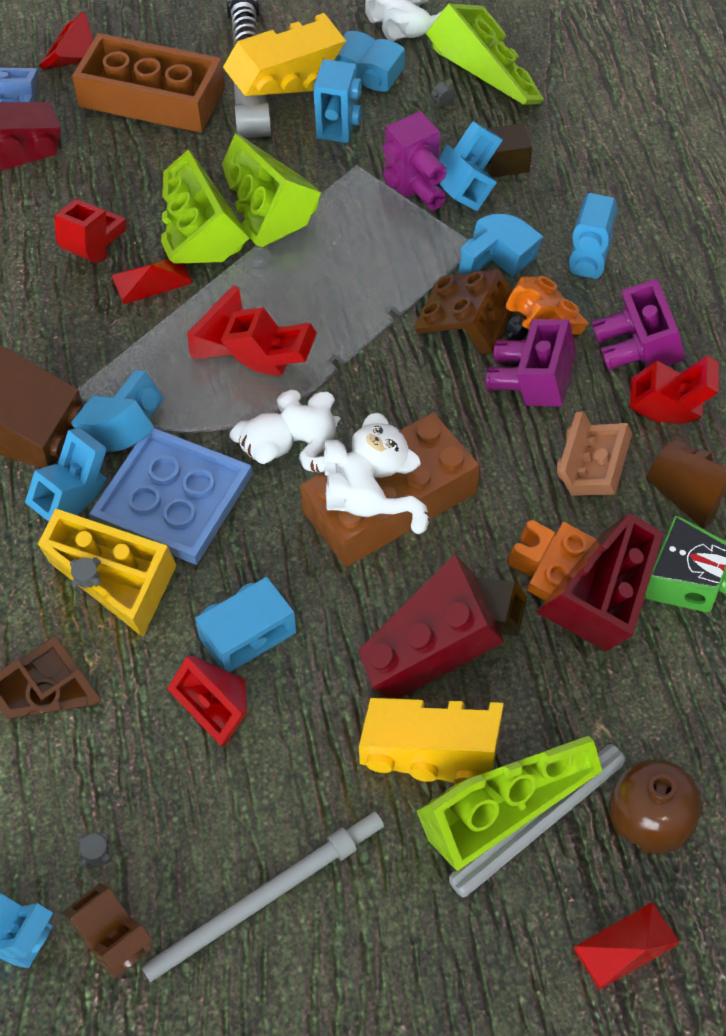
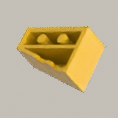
M322 13L315 16V22L302 26L297 21L290 24V30L276 34L274 30H270L237 41L223 68L244 96L314 91V84L323 59L334 61L344 46L346 39L326 14Z
M56 508L38 542V546L50 564L70 580L74 579L70 566L72 560L80 558H90L92 560L94 557H97L101 561L97 566L100 571L101 583L98 586L94 585L88 588L79 587L144 638L177 566L167 545Z
M370 698L359 743L360 764L366 765L369 769L379 773L397 771L410 774L413 778L420 781L431 782L438 779L453 782L455 785L466 779L493 770L504 703L490 702L489 710L464 709L463 701H449L448 709L424 708L425 703L423 700Z

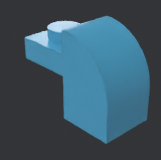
M472 121L455 149L446 144L439 161L447 169L445 171L446 177L440 182L441 187L453 199L478 211L497 183L483 169L503 139L494 132Z
M507 214L485 216L476 222L473 238L469 239L460 251L462 257L458 272L467 274L480 271L493 261L510 276L515 277L537 258L543 236L525 221Z
M134 370L114 397L92 395L71 424L74 428H81L107 448L106 452L120 451L136 444L152 431L154 426L149 418L164 400V397L146 371Z
M81 428L68 430L58 464L34 471L25 503L48 522L55 508L78 515L96 499L107 480L99 472L107 448Z
M0 893V959L18 967L29 968L53 925L48 923L53 912L38 903L21 906Z

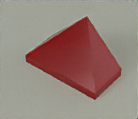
M82 11L63 27L40 62L39 67L41 69L47 70L81 62L93 42L87 16Z
M169 258L112 275L123 305L192 284L184 263L174 264Z
M233 285L187 332L189 352L192 358L204 359L232 355L221 342V338L232 312L243 310L240 288Z
M187 656L167 687V690L220 746L228 743L247 714L245 679L197 657Z
M651 902L574 946L573 950L600 991L679 944V940L654 903Z

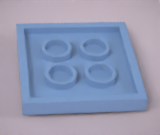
M153 428L147 436L134 446L89 513L92 521L167 545L172 556L197 565L252 477V465Z

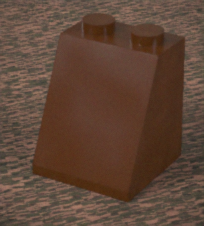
M0 345V455L39 468L54 465L57 458H60L68 430L75 429L71 422L83 408L79 390Z

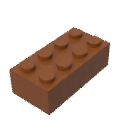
M102 33L97 34L72 75L79 107L199 133L203 132L225 90L222 58Z
M432 412L399 430L407 441L408 448L418 455L421 465L405 475L396 472L387 477H374L386 498L396 499L414 496L427 506L429 519H432L477 493L480 465L436 414ZM324 472L300 485L302 512L345 567L350 566L412 530L411 522L413 516L409 511L394 515L378 514L371 517H363L346 511L327 510V476Z

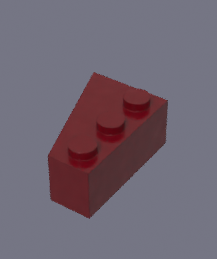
M50 102L0 103V171L57 154L61 127Z
M628 513L603 531L536 612L605 652L634 635L663 532L633 514Z
M454 554L358 652L372 687L387 699H399L504 643V640L473 572Z

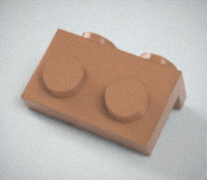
M584 411L575 413L572 426L567 429V442L563 455L557 462L558 476L563 480L571 496L616 494L632 437V431L628 423L591 425Z

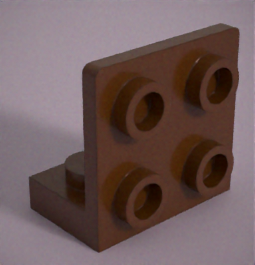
M499 269L441 277L435 283L434 289L414 325V329L418 334L464 328L481 354L494 353L495 342L500 340L513 311L506 309V303L512 290Z

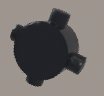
M515 314L506 326V332L508 333L506 338L511 341L513 338L521 340L527 335L529 329L522 326L523 321L527 319L525 315Z

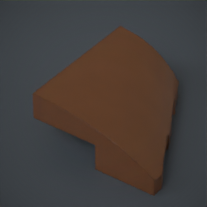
M674 439L658 455L646 479L703 529L714 521L721 499L726 495V465L724 466L712 461L711 452L703 449L695 450L687 443Z
M53 636L21 659H16L0 670V711L6 719L94 706L101 702L97 693L56 636Z

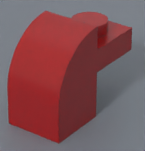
M74 199L55 214V236L58 246L62 250L94 263L104 261L107 258L106 246L126 231V218L78 199Z
M264 307L233 311L221 342L246 367L259 373L281 376L287 364L307 361L317 331L310 323L278 327Z
M707 355L680 374L658 360L631 378L630 409L656 422L684 424L702 418L703 402L711 399L718 393L719 362Z

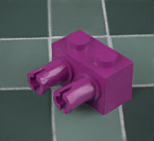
M421 111L385 126V143L383 144L385 169L383 170V176L387 185L390 188H394L403 199L417 194L430 210H436L444 204L446 199L444 197L446 196L445 193L436 184L442 182L446 177L445 171L447 169L439 161L440 131Z
M657 278L621 290L625 307L622 308L623 311L591 321L598 344L628 333L631 336L633 335V338L601 348L608 371L638 360L645 362L647 367L657 360L666 366L685 360L679 330Z
M533 319L526 340H496V345L494 346L495 363H519V367L489 366L485 377L488 391H519L523 396L525 406H563L577 352L569 319Z

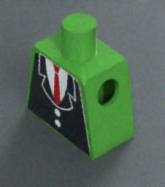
M675 516L653 567L644 598L709 612L713 608L718 593L726 594V541L681 517Z

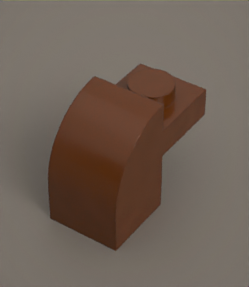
M102 883L96 885L62 912L84 944L113 979L152 949L149 944L152 939L142 924L133 920L128 915L111 889Z

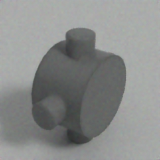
M451 81L440 82L433 88L431 97L436 101V107L447 106L454 99L455 91L451 88Z
M94 557L92 560L90 558L72 560L70 566L74 579L70 584L76 589L78 586L84 588L94 585L98 586L101 583L97 566L101 561L97 557Z
M102 832L101 835L93 833L85 837L80 836L76 843L79 845L82 858L78 863L83 868H86L87 865L99 866L103 863L108 864L112 859L106 843L110 836L105 832Z

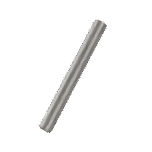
M613 744L605 746L598 752L603 770L601 773L459 871L455 870L451 873L449 883L453 890L461 897H467L618 771L625 761L623 753Z

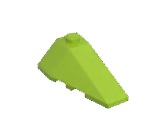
M449 3L425 33L433 42L432 47L439 55L449 59L521 104L532 105L543 102L544 98L529 73L515 63L519 57L515 49L505 46L503 42L507 37L505 32L484 6Z
M234 134L222 167L230 190L236 191L238 200L235 203L237 212L244 215L245 220L242 226L249 238L257 246L264 247L307 226L311 215L318 209L321 192L307 179L239 134Z
M188 149L163 171L162 197L167 201V210L162 212V221L166 224V232L161 234V243L169 260L174 264L224 262L230 255L239 252L244 243L250 238L193 153Z
M586 736L466 779L452 786L417 810L428 841L456 871H459L601 773L603 770L595 742L590 736Z

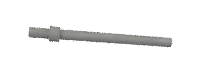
M374 811L347 830L342 827L326 838V844L140 966L148 981L151 983L338 858L342 861L357 851L356 845L384 827L379 815Z

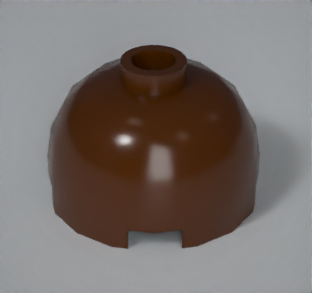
M645 760L631 765L618 778L609 800L610 820L617 834L621 838L624 835L631 843L641 846V851L665 854L681 848L694 834L701 817L700 791L693 778L680 766L665 760Z

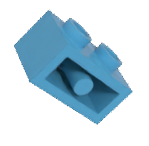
M323 59L314 84L316 139L349 143L354 126L360 125L362 105H357V100H359L361 95L362 80L357 78L355 63Z

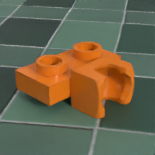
M545 276L521 277L506 303V309L522 313L527 317L522 323V326L530 329L533 319H569L572 334L581 335L589 324L579 313L578 306L572 301L565 299L557 290L555 282Z
M530 520L520 536V541L523 544L516 543L507 563L518 571L532 577L526 591L546 600L597 539L564 521L555 535V532Z

